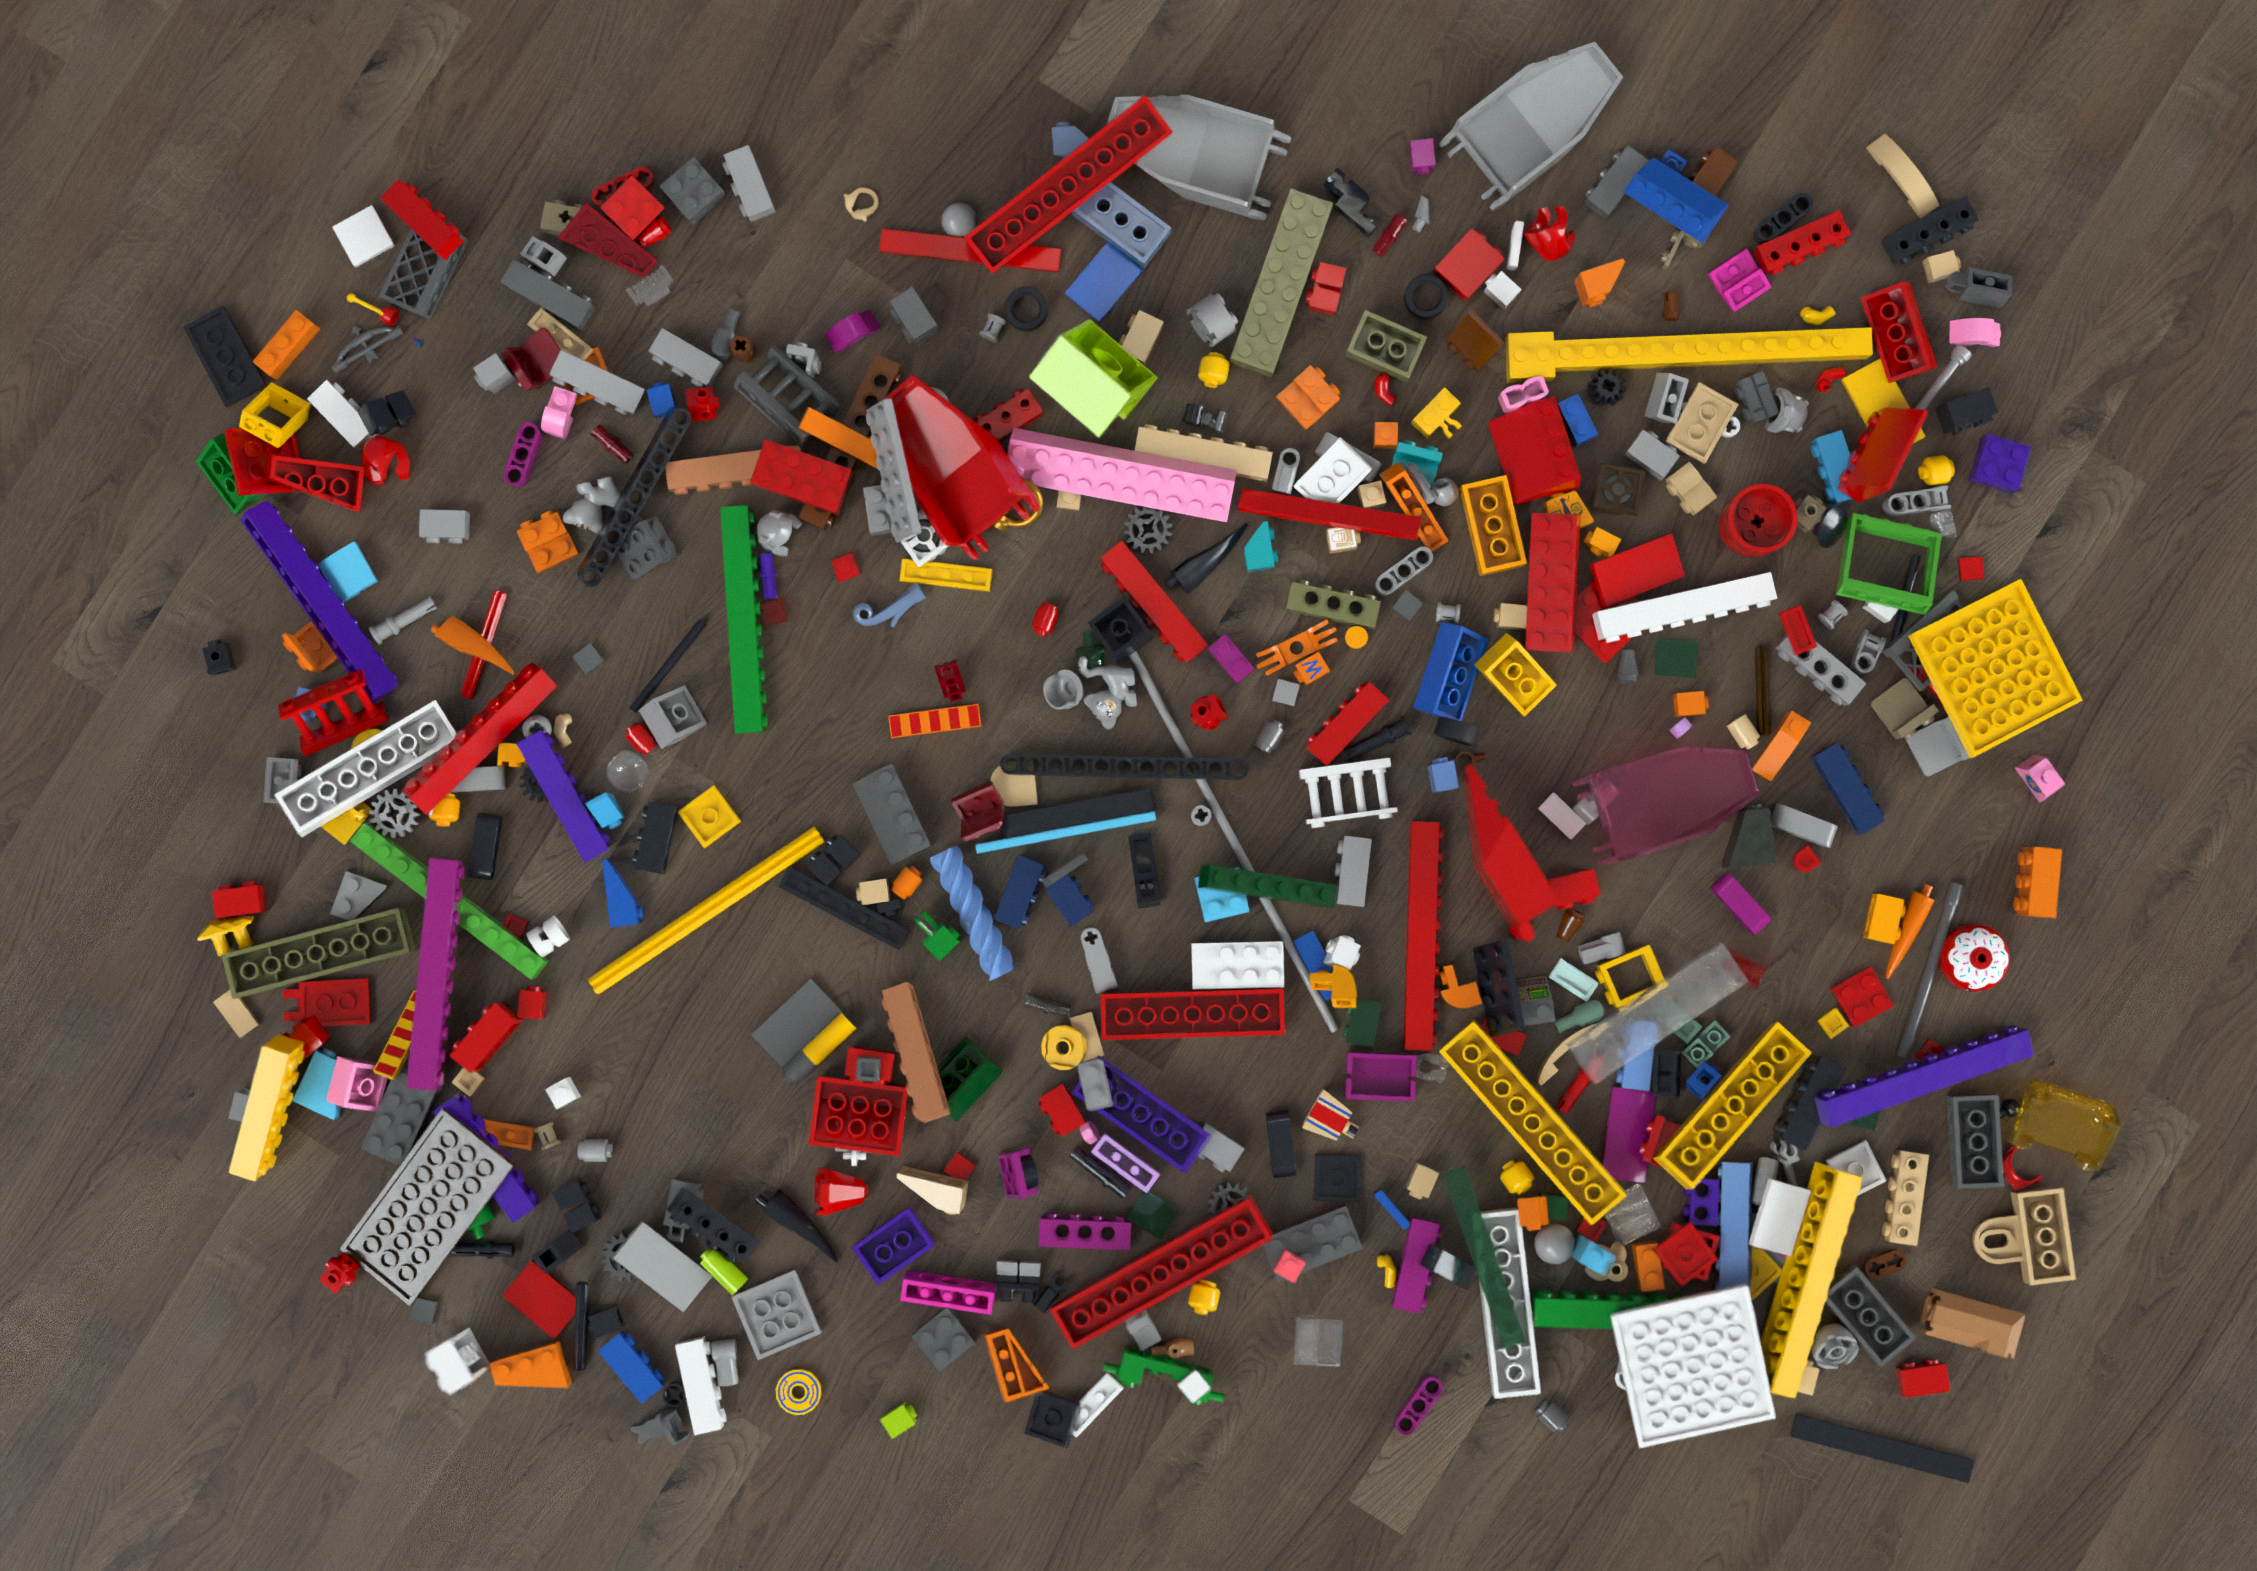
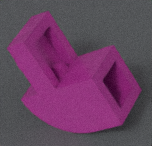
M869 309L862 313L855 312L842 319L825 334V337L837 354L852 348L860 339L877 333L881 327Z

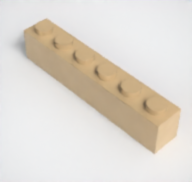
M1147 424L1144 425V428L1139 427L1134 451L1237 470L1236 476L1267 482L1273 452L1268 451L1269 448L1255 446V449L1246 447V444L1242 442H1233L1232 445L1224 443V439L1216 437L1206 440L1202 439V435L1189 433L1188 436L1180 435V431L1174 429H1166V432L1157 430L1158 427Z

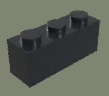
M649 802L648 806L644 807L642 819H645L644 828H640L637 841H640L639 851L635 850L633 856V863L636 864L635 869L665 874L679 808Z

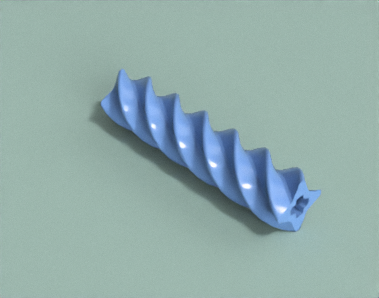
M957 845L931 857V864L940 873L942 887L950 893V904L960 914V924L963 930L970 935V945L980 955V966L989 975V981L1015 969L1016 967L1012 965L1010 951L1002 945L1003 939L1000 930L992 924L991 911L982 904V893L972 883V872L963 863L961 849Z

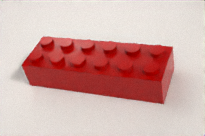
M1532 513L1525 650L1574 651L1581 515Z

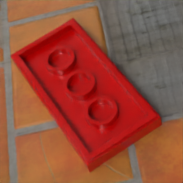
M1672 533L1665 534L1590 564L1603 607H1608L1685 576Z

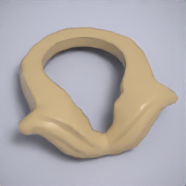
M858 188L849 195L844 194L846 209L854 219L866 222L867 216L874 213L878 208V197L871 189ZM868 193L873 197L874 204L872 207L856 211L852 210L858 194Z

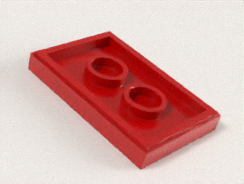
M534 1260L530 1261L502 1295L553 1339L557 1338L575 1316L576 1296L549 1273L544 1274Z

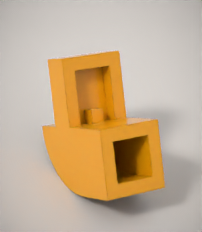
M1333 965V973L1327 971L1310 973L1312 990H1332L1331 1000L1333 1007L1356 1008L1357 991L1352 974L1346 968Z

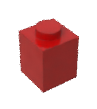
M527 985V989L520 990L517 1017L544 1019L547 992L541 991L539 986Z

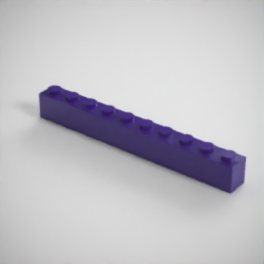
M267 500L245 511L241 519L242 524L348 673L356 672L360 669L364 670L366 686H363L372 703L393 693L398 685L395 674L388 670L384 664L383 657L376 653L371 646L368 636L359 629L356 619L346 611L343 601L334 594L329 581L322 577L317 564L310 560L304 546L297 542L290 526L285 524L280 518L278 509Z
M2010 1025L2005 1027L2002 1032L1987 1033L1984 1035L1985 1038L1967 1040L1962 1046L1947 1047L1944 1049V1052L1927 1054L1924 1056V1059L1919 1061H1907L1902 1067L1888 1068L1882 1074L1865 1076L1862 1081L1857 1083H1845L1840 1089L1825 1090L1822 1092V1095L1814 1097L1820 1122L1832 1128L2032 1057L2034 1053L2029 1032L2027 1029L2018 1027V1025Z

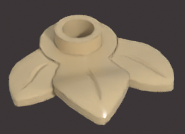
M1615 1241L1610 1248L1598 1244L1618 1257L1607 1276L1601 1275L1589 1267L1585 1268L1586 1273L1598 1281L1606 1279L1614 1282L1623 1281L1628 1275V1267L1625 1263L1627 1257L1625 1247L1619 1241ZM1614 1266H1619L1621 1269L1617 1275L1612 1272Z

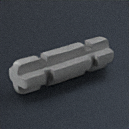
M1409 464L1405 471L1412 478L1411 480L1420 495H1423V500L1426 504L1434 502L1437 499L1436 493L1433 489L1430 490L1431 486L1423 474L1418 473L1420 470L1416 464Z

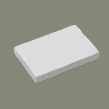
M1339 437L1293 487L1307 499L1339 504L1373 468Z
M1768 1178L1748 1244L1791 1256L1811 1190Z

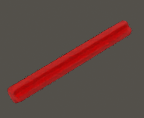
M495 590L480 632V635L490 644L507 596L506 593ZM475 656L472 657L460 693L462 697L468 699L474 697L485 660Z

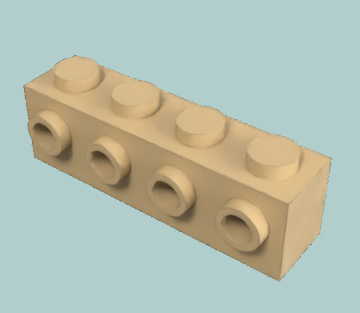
M1896 1149V1154L1892 1156L1891 1166L1894 1168L1893 1177H1890L1888 1189L1891 1191L1890 1200L1886 1201L1885 1212L1888 1213L1887 1222H1884L1882 1234L1885 1236L1884 1240L1888 1242L1917 1246L1929 1160L1928 1154Z

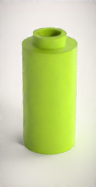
M709 1247L700 1256L702 1259L700 1264L731 1295L748 1280L719 1249L716 1251Z

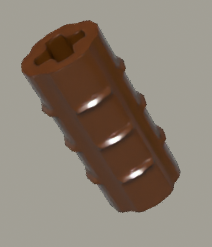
M738 335L731 340V352L737 360L746 363L754 360L756 350L749 338Z

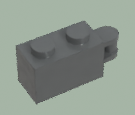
M1969 267L1965 273H1952L1945 283V287L1950 292L1958 293L1959 301L2002 309L2012 296L2013 276Z
M680 1178L672 1179L667 1208L682 1187L700 1200H703L704 1189L701 1188L702 1183ZM666 1210L663 1225L669 1226L667 1240L684 1243L686 1230L690 1226L684 1222L680 1226L669 1218L671 1213ZM674 1227L682 1228L681 1233H675Z

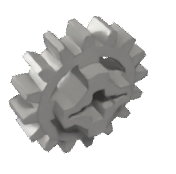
M394 789L393 794L389 790H385V797L378 794L379 802L371 803L375 810L369 811L370 814L375 815V818L370 820L371 823L378 824L375 830L383 829V836H387L391 832V838H396L397 833L401 837H405V830L412 833L411 825L419 824L415 817L421 816L420 813L415 812V809L418 807L403 792L399 795V789ZM395 798L403 800L407 805H399ZM385 803L386 807L383 813H381L382 806ZM394 810H399V814L396 817H391V813ZM407 814H409V819L405 824L404 820ZM383 822H391L395 829L389 828Z

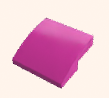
M1743 248L1707 272L1715 288L1733 312L1771 288L1761 268L1757 267L1747 248Z

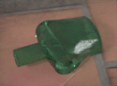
M1092 631L1083 632L1085 646L1075 648L1077 662H1079L1080 657L1085 656L1088 659V669L1105 666L1104 645L1093 644Z

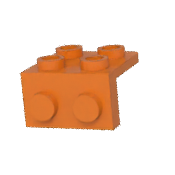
M312 621L294 635L286 632L281 635L284 639L283 645L289 652L292 653L294 651L298 656V664L305 671L308 669L310 672L321 674L338 660Z

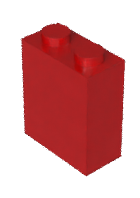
M1472 228L1433 271L1438 278L1465 302L1473 296L1505 260L1503 252L1498 247L1489 245L1486 242L1487 238L1478 230L1475 232Z

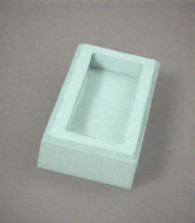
M1562 958L1558 960L1548 976L1586 1002L1599 984V982Z

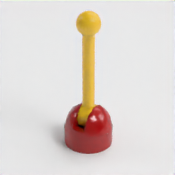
M353 293L347 295L349 302H356L379 313L380 320L390 327L396 323L399 317V310L395 308L384 307L381 310L356 298Z

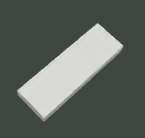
M1106 1372L1078 1401L1081 1405L1072 1433L1076 1438L1124 1389L1109 1372Z

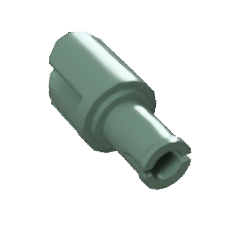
M1597 1000L1587 1001L1573 1007V1013L1555 1019V1024L1559 1033L1577 1025L1579 1027L1582 1026V1028L1589 1026L1604 1017V1007Z

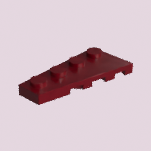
M587 202L584 203L558 236V239L616 264L642 278H645L658 261V259Z

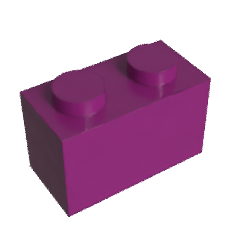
M1226 634L1207 650L1236 685L1255 669Z

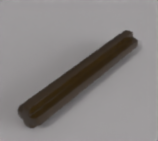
M1757 646L1755 647L1757 732L1760 736H1767L1771 734L1768 647Z

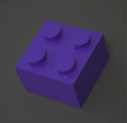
M1986 434L1980 438L1968 481L2011 494L2018 491L2031 446Z

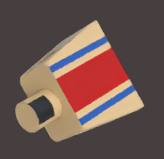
M1324 1089L1320 1091L1301 1125L1302 1128L1334 1140H1338L1341 1133L1353 1139L1359 1129V1126L1348 1121L1352 1112Z

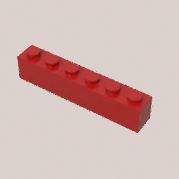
M1122 540L1101 557L1103 563L1100 566L1108 576L1111 573L1117 579L1115 582L1116 586L1122 593L1128 592L1132 597L1129 600L1137 611L1140 608L1146 614L1143 617L1151 628L1157 627L1161 632L1158 634L1159 638L1165 645L1171 644L1175 649L1172 653L1180 663L1185 661L1188 664L1208 647L1204 639Z

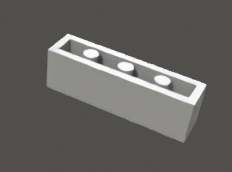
M560 349L549 375L553 376L552 381L562 386L568 383L574 386L573 391L584 396L586 393L595 396L594 400L605 406L609 402L616 406V411L627 415L628 412L634 414L645 390L639 385Z

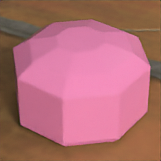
M1091 1121L1080 1126L1081 1135L1088 1144L1091 1145L1100 1139L1099 1131Z

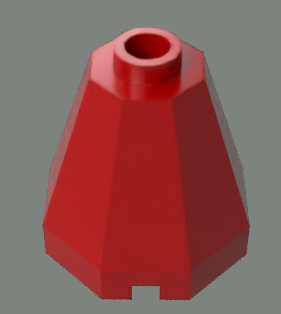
M827 1167L816 1168V1172L820 1174L815 1175L814 1202L819 1203V1208H815L817 1215H829L862 1204L864 1198H868V1184H864L863 1179Z

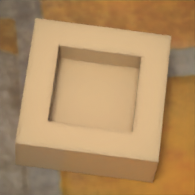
M462 1068L452 1083L465 1094L471 1096L485 1078L478 1072L470 1074L465 1068Z

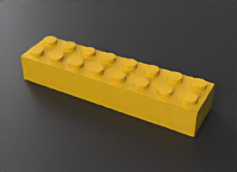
M1779 1022L1770 1023L1655 1154L1653 1159L1684 1188L1693 1189L1812 1052Z

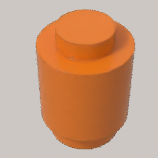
M905 866L893 881L891 890L904 900L908 896L911 897L923 881L920 877L923 873L914 866L910 868Z

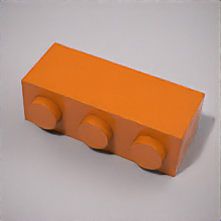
M295 310L254 359L253 363L270 377L278 380L320 328L302 313Z

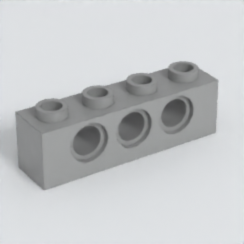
M1785 635L1775 647L1779 651L1777 654L1786 662L1790 660L1795 664L1796 671L1801 675H1808L1813 679V685L1819 690L1823 691L1825 689L1831 694L1830 699L1837 705H1849L1867 684L1817 642L1816 648L1806 651L1804 659L1799 658L1798 655L1794 656L1787 635ZM1817 661L1821 662L1824 666L1822 673H1817L1814 669ZM1834 676L1841 679V686L1839 688L1832 685V678Z

